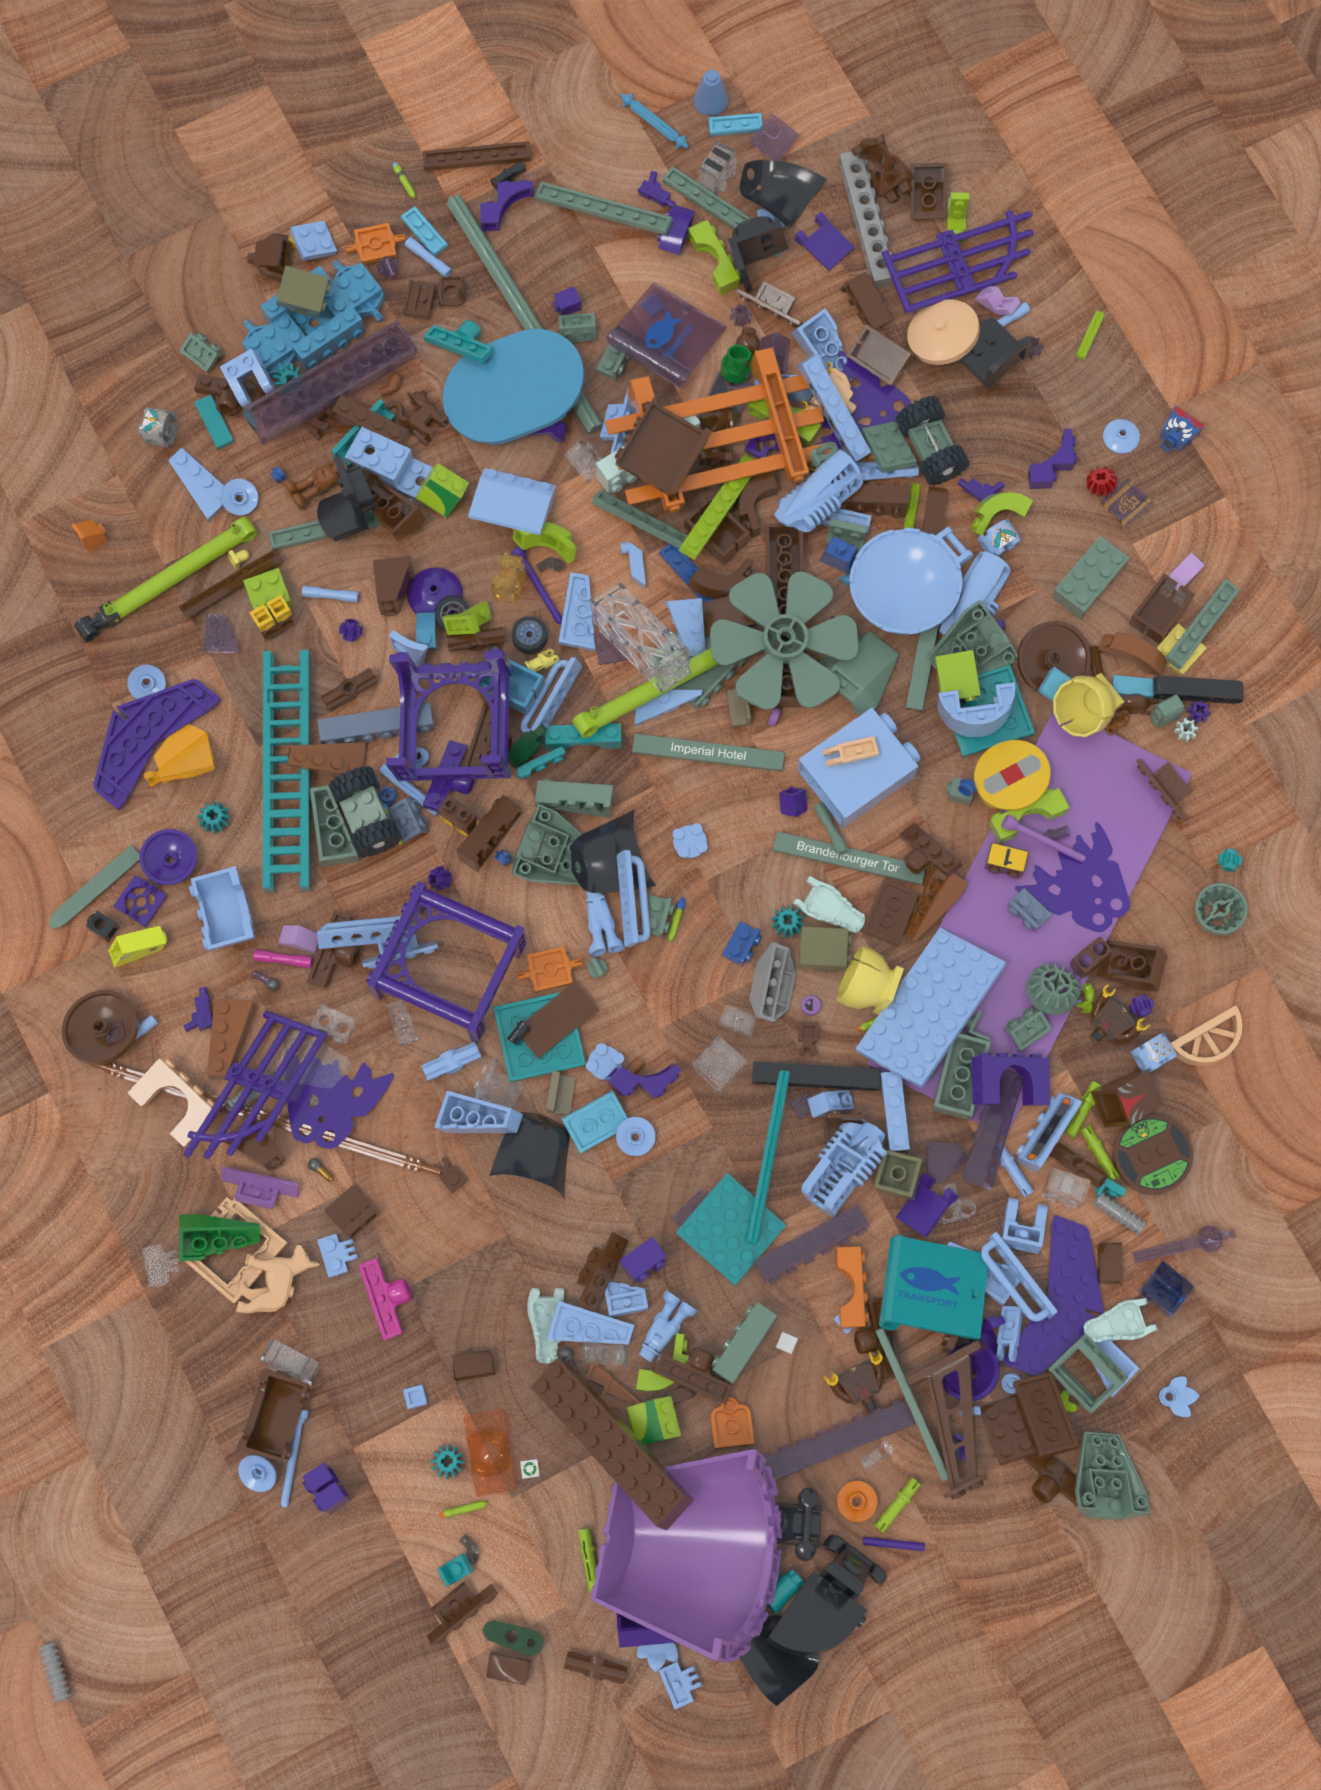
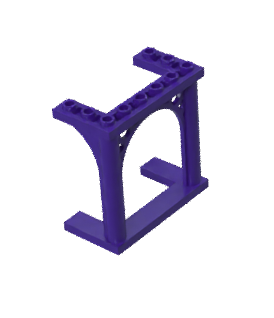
M500 649L485 651V662H478V664L461 662L459 665L442 663L437 666L428 663L416 666L409 654L405 652L389 655V662L396 671L399 680L400 733L399 758H386V766L398 781L511 778V770L508 767L509 679L510 676H513V668L503 651ZM490 677L491 683L485 688L480 687L482 679ZM470 678H477V680L475 682H471ZM421 679H426L430 682L429 689L425 690L420 687L419 682ZM433 679H441L439 683H434ZM450 684H463L478 690L488 701L491 710V755H482L483 766L416 768L417 718L424 700L436 689ZM416 690L422 693L420 698H417L418 693H416ZM492 690L493 696L488 695V692Z
M418 881L417 885H413L410 890L409 896L411 897L408 903L405 902L402 906L400 920L397 919L393 925L392 930L394 932L392 936L387 937L384 943L385 950L383 954H379L376 959L375 965L377 966L374 972L371 971L368 975L367 985L373 998L381 1000L383 995L399 998L466 1028L471 1042L478 1044L486 1029L484 1018L513 957L520 958L526 946L525 928L519 925L516 928L429 890L425 883ZM431 908H434L435 912L440 913L437 916H433V911ZM425 909H427V919H420L418 914L423 915ZM413 917L417 921V925L414 927L410 925V923L413 924ZM438 920H453L508 944L475 1013L423 990L411 979L406 968V949L412 936L426 924ZM403 937L407 938L406 942L402 941ZM399 953L401 955L399 960H392L397 957L395 954ZM393 965H400L402 967L401 972L395 975L389 974L388 970ZM403 976L406 977L405 983L400 979Z

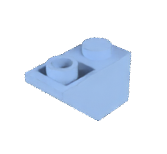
M849 1090L823 1092L807 1099L813 1118L826 1117V1114H830V1111L845 1112L855 1109Z

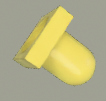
M233 550L228 552V559L235 570L239 569L240 563L249 559L248 551L241 550L235 554Z

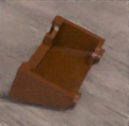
M262 1369L259 1378L261 1386L257 1387L246 1427L243 1430L244 1436L242 1435V1438L239 1439L237 1449L284 1463L285 1460H290L293 1451L290 1445L305 1400L309 1401L312 1389L309 1388V1383Z

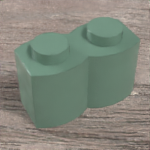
M1175 694L1154 706L1150 716L1151 723L1154 726L1161 728L1181 717L1184 705L1178 695Z

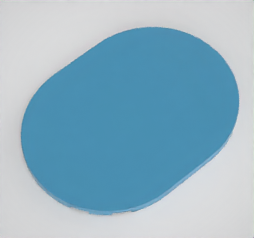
M529 329L486 344L493 347L494 353L484 364L467 357H462L449 373L443 390L444 411L446 416H448L449 422L457 432L466 439L476 443L502 444L547 428L567 415L566 413L572 406L576 405L580 398L585 381L584 365L574 345L562 335L544 329Z

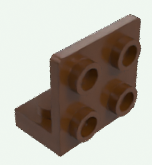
M352 1185L325 1209L327 1215L349 1240L380 1214L355 1185Z

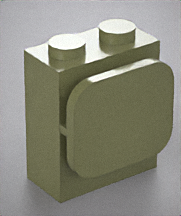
M285 265L276 305L289 308L296 313L319 317L320 312L325 311L327 301L323 300L325 294L329 295L331 284L328 283L329 277Z
M802 926L799 968L823 972L846 971L847 965H850L851 954H847V947H851L852 936L848 935V929Z

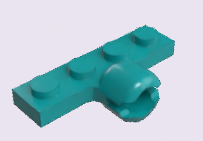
M472 320L464 321L456 331H450L433 325L423 336L425 342L482 364L494 353L493 347L476 341L480 337L481 332L478 324Z

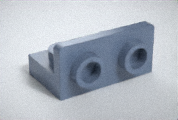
M404 798L388 808L392 819L395 820L403 842H408L421 833L430 832L428 821L423 817L420 805L414 798Z
M1025 888L1008 902L1010 907L1008 910L1015 917L1019 916L1023 920V925L1028 930L1032 929L1036 932L1052 916Z

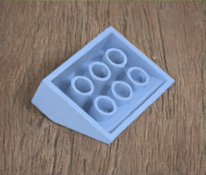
M484 468L468 518L540 535L554 504L556 485Z

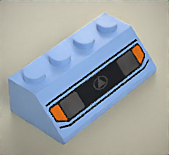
M1059 1093L1056 1097L1052 1095L1050 1105H1047L1049 1109L1046 1113L1042 1112L1036 1121L1039 1125L1036 1129L1032 1128L1026 1136L1029 1141L1025 1146L1021 1144L1016 1152L1018 1155L1016 1161L1037 1173L1082 1101Z

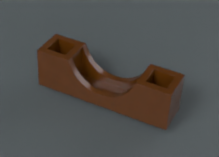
M340 395L332 410L331 418L347 426L364 427L401 444L407 431L406 428Z

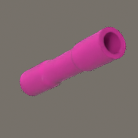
M255 949L253 961L275 962L311 968L313 957L280 954Z

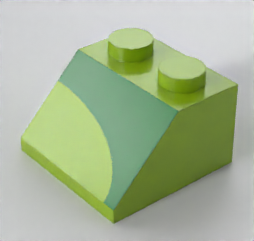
M438 463L431 467L415 499L446 518L462 498L469 482Z
M671 1396L626 1408L631 1431L644 1445L668 1441L681 1436Z

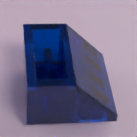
M1162 1260L1138 1292L1147 1297L1151 1303L1170 1317L1184 1302L1194 1286Z

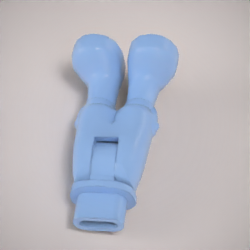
M586 891L588 929L593 936V943L589 947V955L597 957L606 953V946L601 933L602 929L606 934L608 952L616 953L624 950L625 945L623 941L617 938L615 934V921L605 900V895Z
M665 1291L663 1294L665 1305L662 1311L654 1317V1322L639 1352V1355L651 1363L656 1355L659 1356L660 1352L669 1344L676 1333H679L680 1324L685 1318L693 1317L697 1312L696 1309L682 1301L674 1318L668 1321L670 1315L681 1301L668 1291Z

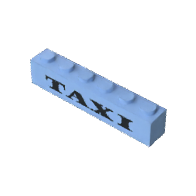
M812 355L797 364L844 452L854 462L871 453L819 356Z

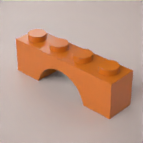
M861 1246L837 1247L835 1250L836 1270L844 1273L853 1285L852 1299L846 1305L839 1308L840 1330L864 1329L865 1324L869 1323L868 1311H865L864 1304H867V1291L863 1292V1284H866V1272H862V1264H865V1253L861 1252Z

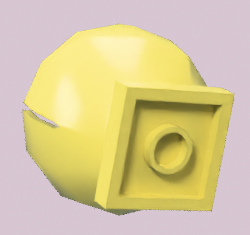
M1102 673L1097 674L1095 677L1075 676L1060 685L1053 698V713L1058 724L1063 725L1061 728L1069 734L1089 737L1105 729L1113 718L1115 711L1125 701Z
M862 945L853 955L850 965H848L838 989L837 1001L855 1009L873 1006V1013L879 1015L883 1009L885 1010L892 1003L904 968L896 966L894 969H890L883 955L872 948Z

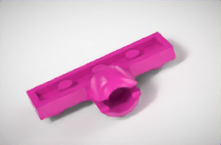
M379 1258L358 1265L383 1340L386 1341L404 1334L396 1307L411 1300L412 1295L408 1283L404 1279L387 1283Z

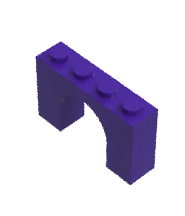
M989 1052L979 1053V1056L972 1057L973 1105L1000 1104V1077L1007 1067L1013 1068L1020 1075L1022 1080L1023 1106L1050 1105L1049 1058H1041V1054H1029V1057H1025L1023 1053L1013 1054V1057H1008V1053H996V1056H991Z

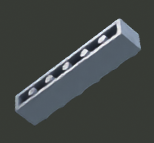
M430 702L422 703L417 718V732L429 733L431 730H434ZM400 707L318 719L321 744L356 743L357 741L372 742L376 738L391 739L400 733Z

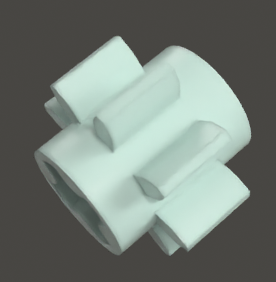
M1184 718L1182 723L1177 721L1176 727L1178 728L1173 732L1178 735L1177 740L1182 739L1187 743L1190 737L1195 739L1196 734L1194 732L1198 730V727L1194 726V720L1188 721Z

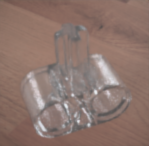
M725 1005L717 1024L743 1036L751 1037L759 1019L737 1008Z
M955 1183L944 1185L945 1190L950 1188L958 1195ZM958 1197L946 1209L951 1211L952 1218L946 1219L942 1215L939 1221L943 1224H952L968 1220L975 1214L976 1205L969 1199L960 1200ZM968 1205L971 1208V1213L964 1214L961 1207Z

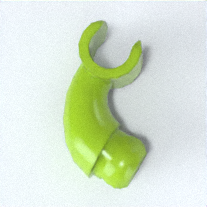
M1085 983L1082 986L1085 1002H1078L1077 1007H1083L1081 1013H1090L1092 1011L1095 990L1091 983Z

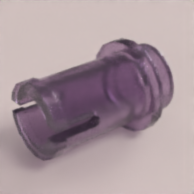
M1067 825L1053 830L1048 829L1044 833L1046 837L1054 841L1070 837L1071 834L1067 833L1070 832Z

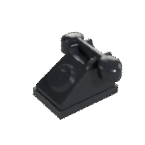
M812 1488L801 1490L798 1495L799 1504L775 1502L779 1506L782 1519V1539L777 1538V1544L795 1545V1555L802 1561L812 1559L816 1552L815 1547L820 1546L822 1506L817 1505L819 1497Z
M829 1535L822 1544L824 1549L838 1556L822 1570L820 1576L853 1600L863 1591L868 1575L880 1587L887 1580V1575L881 1566L874 1563L842 1537Z

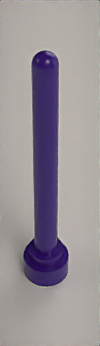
M520 546L515 548L510 553L515 561L517 560L518 563H521L556 623L561 624L562 617L527 561L526 550H522Z

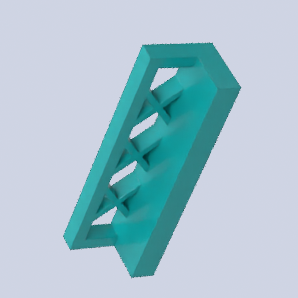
M381 399L370 409L392 422L396 419L395 415L385 408L384 401ZM354 426L331 450L333 458L341 456L348 469L353 464L346 461L345 456L361 429L357 426Z

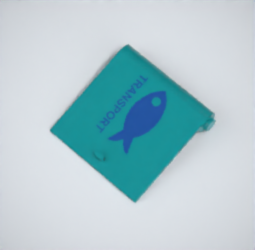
M903 1235L891 1237L879 1326L886 1330H896L900 1325L980 1340L988 1268L981 1257V1252L907 1238Z

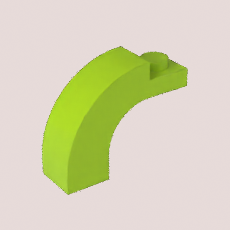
M1000 492L986 497L973 511L979 517H976L972 522L971 527L973 528L971 532L975 535H982L991 518L1001 510H1008L1019 517H1025L1033 500L1022 494L1012 492Z
M545 522L540 535L514 529L513 540L522 550L535 546H545L555 550L567 563L574 562L576 546L571 542L572 534L565 528L554 523Z
M676 1333L673 1359L681 1363H685L689 1358V1355H682V1351L686 1352L688 1340L684 1339V1334ZM639 1369L636 1390L641 1392L662 1391L675 1384V1382L652 1371Z

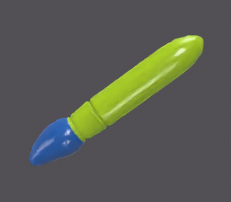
M681 897L676 904V910L668 932L669 942L675 938L682 910L686 904L684 897Z

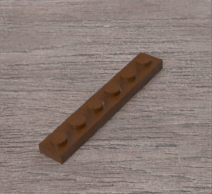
M529 141L423 151L424 170L531 161Z
M273 549L178 607L186 618L193 617L203 608L212 606L218 599L230 595L231 591L236 588L245 586L243 580L263 574L266 570L277 567L283 560Z

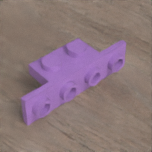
M222 1166V1181L239 1185L235 1194V1201L273 1209L278 1194L296 1198L299 1196V1183Z

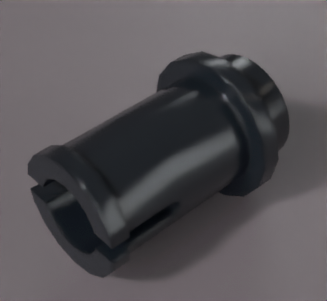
M522 1020L516 1023L517 1026L507 1037L516 1046L525 1033H529L528 1029L530 1026Z

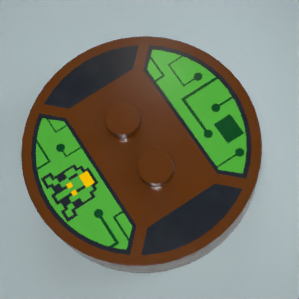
M1147 1115L1130 1126H1124L1118 1133L1112 1147V1162L1120 1175L1119 1178L1130 1189L1141 1194L1160 1195L1173 1190L1187 1177L1193 1163V1149L1188 1135L1176 1122L1159 1115Z

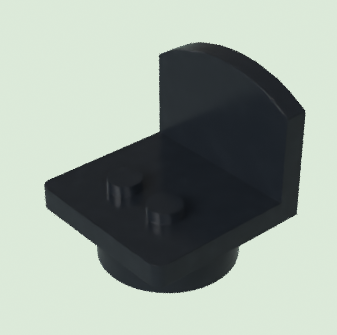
M767 216L755 217L742 222L733 230L732 238L727 239L746 293L753 291L745 265L788 249L780 221H773L772 218Z
M989 317L980 325L979 338L973 349L959 359V361L989 390L994 386L995 380L1001 378L1020 358L1024 361L1029 356L1033 340L1026 336L1017 341L995 318Z
M341 456L333 459L340 477H337L340 487L345 489H342V492L320 500L317 509L318 521L323 532L335 542L369 529L363 512L377 507L361 466L358 465L346 470Z

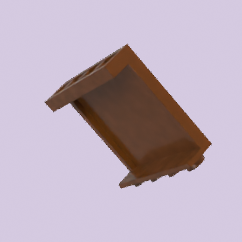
M653 397L652 401H647L643 407V416L641 418L638 416L633 424V427H635L633 433L629 432L624 440L626 443L624 448L620 447L615 455V458H617L615 465L674 499L712 431L708 428H705L703 431L655 403L656 398Z

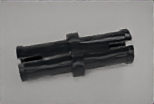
M519 161L512 167L503 169V172L490 179V182L494 189L497 190V183L503 181L512 182L513 178L525 172L526 168Z

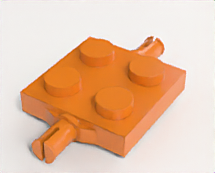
M389 223L354 230L355 244L345 246L346 254L357 251L363 265L397 258L395 251L396 243L406 241L404 233L394 236Z
M564 946L527 954L528 970L517 972L518 980L530 978L533 982L535 993L568 986L573 983L571 968L583 966L581 958L569 960Z

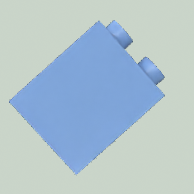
M870 708L799 758L797 771L821 802L824 803L842 829L911 781L917 773L918 765L916 763L920 761V756L916 749L909 742L901 745L893 735L897 732V727L890 716L886 713L878 716L873 708ZM875 736L879 756L832 767L826 766V761L839 758L840 756L839 753L824 756V749Z

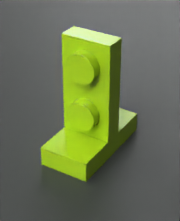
M951 193L950 197H947L948 231L963 228L966 231L969 193Z
M482 601L459 614L446 615L442 618L447 635L479 632L478 626L491 620L492 616L488 602Z

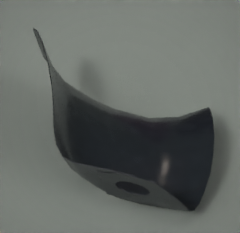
M754 160L744 165L739 189L743 197L770 212L790 229L827 179L793 163ZM750 168L754 171V178L752 180H749L747 177V172ZM758 185L761 186L760 190L756 189Z
M635 809L580 835L573 841L571 845V870L583 890L591 893L620 892L617 854L623 850H630L631 855L637 856L642 860L634 830ZM584 860L589 861V865L587 867L585 866ZM576 862H578V863L580 864V868H581L580 873H577V872H576V869H575V863H576ZM631 863L634 889H639L637 866ZM645 868L646 887L656 886Z
M521 1112L523 1116L517 1133H505L489 1176L503 1174L529 1178L554 1188L565 1199V1175L569 1146V1133L566 1127L542 1114ZM538 1117L545 1118L549 1122H544L540 1120ZM543 1125L548 1126L549 1129L545 1130Z
M782 1615L768 1616L763 1623L760 1635H756L750 1641V1650L744 1656L740 1655V1659L748 1674L765 1697L775 1706H778L815 1673L820 1662V1654L815 1656L791 1655L775 1649L765 1642Z

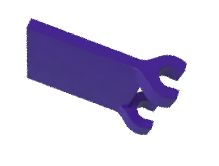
M820 212L814 220L820 228L809 238L800 230L795 235L794 240L799 245L805 247L830 271L854 249V246L828 221L824 213Z
M924 1173L920 1178L914 1201L908 1200L896 1216L897 1219L925 1238L948 1206L953 1204L959 1197L950 1188L945 1190L943 1198L931 1191L929 1188L936 1181L927 1173Z

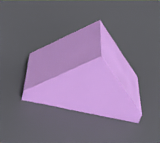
M283 925L278 944L316 954L318 947L317 933L300 925Z

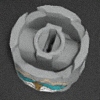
M146 407L143 423L140 424L138 429L139 435H142L144 442L166 448L169 447L168 445H172L178 430V426L174 425V421H178L176 413L170 410Z

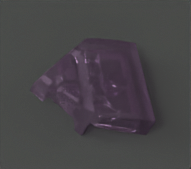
M926 1141L925 1147H927L924 1166H927L926 1170L940 1185L969 1160L968 1156L956 1143Z

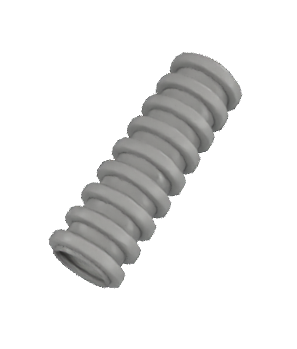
M1102 1192L1100 1197L1098 1196L1093 1203L1094 1207H1099L1098 1210H1103L1104 1214H1109V1217H1113L1114 1221L1118 1220L1120 1225H1125L1124 1228H1129V1231L1135 1232L1134 1235L1136 1236L1146 1226L1147 1221H1142L1141 1217L1137 1218L1135 1213H1130L1131 1210L1127 1211L1125 1206H1120L1121 1203H1116L1115 1199H1110V1196H1106L1105 1192Z
M49 1643L41 1646L38 1651L41 1652L40 1658L44 1660L42 1664H45L44 1671H47L45 1675L49 1677L47 1681L51 1684L49 1688L53 1691L51 1693L55 1698L53 1702L57 1703L70 1698L71 1693H68L69 1687L66 1686L68 1682L64 1679L66 1675L62 1673L64 1669L60 1666L62 1662H59L60 1656H57L58 1649H55L56 1643Z

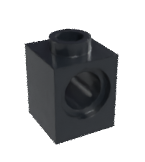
M99 911L91 914L87 920L86 927L89 931L108 943L119 929L116 922ZM100 922H105L103 929H97V925Z

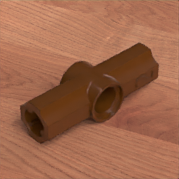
M502 627L479 628L480 631L475 634L446 635L449 652L465 649L479 651L484 649L485 646L504 644Z
M368 668L353 678L344 679L339 686L323 694L321 698L330 711L348 700L356 699L358 694L377 684L378 681L372 670ZM347 687H354L351 692L345 691Z
M1062 1143L1056 1144L1050 1153V1158L1070 1170L1074 1176L1082 1178L1095 1188L1102 1187L1106 1182L1107 1173L1087 1161L1083 1155L1075 1153ZM1077 1163L1083 1164L1080 1168L1074 1167Z
M568 1651L564 1665L566 1670L585 1674L584 1676L598 1680L605 1679L618 1684H624L628 1668L627 1666L608 1662L607 1659L592 1655L585 1656L572 1651Z

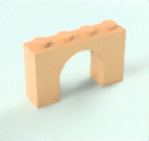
M159 1058L132 1087L128 1094L140 1106H147L163 1088L167 1086L179 1088L187 1097L188 1111L183 1120L170 1134L183 1147H186L192 1140L187 1138L188 1132L198 1131L215 1102L202 1095L204 1093L203 1090L197 1085L193 1086L189 1082L190 1078L182 1071L179 1073L174 1068L176 1065L170 1059Z

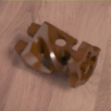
M883 134L876 138L861 140V143L853 147L851 152L860 159L870 160L875 166V169H870L869 173L880 197H886L889 203H895L900 199L897 193L898 189H900L902 195L913 190L910 183L914 178L913 174L896 155L892 156L889 153ZM895 164H897V167H898V170H897V171L895 170V167H894ZM878 172L881 173V179H880V180H879V178L877 177V173H878Z
M733 407L721 409V412L712 411L700 414L701 429L704 431L705 428H708L712 432L725 430L727 427L734 428L737 424L738 415L733 412ZM732 444L720 446L717 449L712 448L707 451H701L698 456L699 465L710 467L729 466L734 461V457L731 454L733 452Z

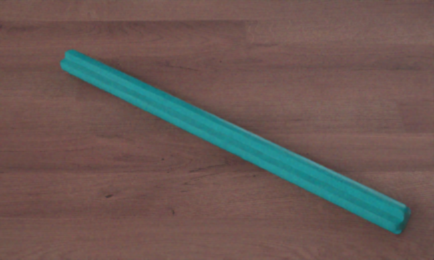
M786 1070L779 1071L747 1237V1242L751 1244H757L759 1240L790 1078V1072Z

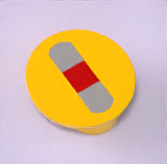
M1021 740L1000 742L989 748L980 757L974 772L975 786L986 806L1005 811L1021 810L1036 803L1047 790L1050 781V765L1045 754L1037 746Z

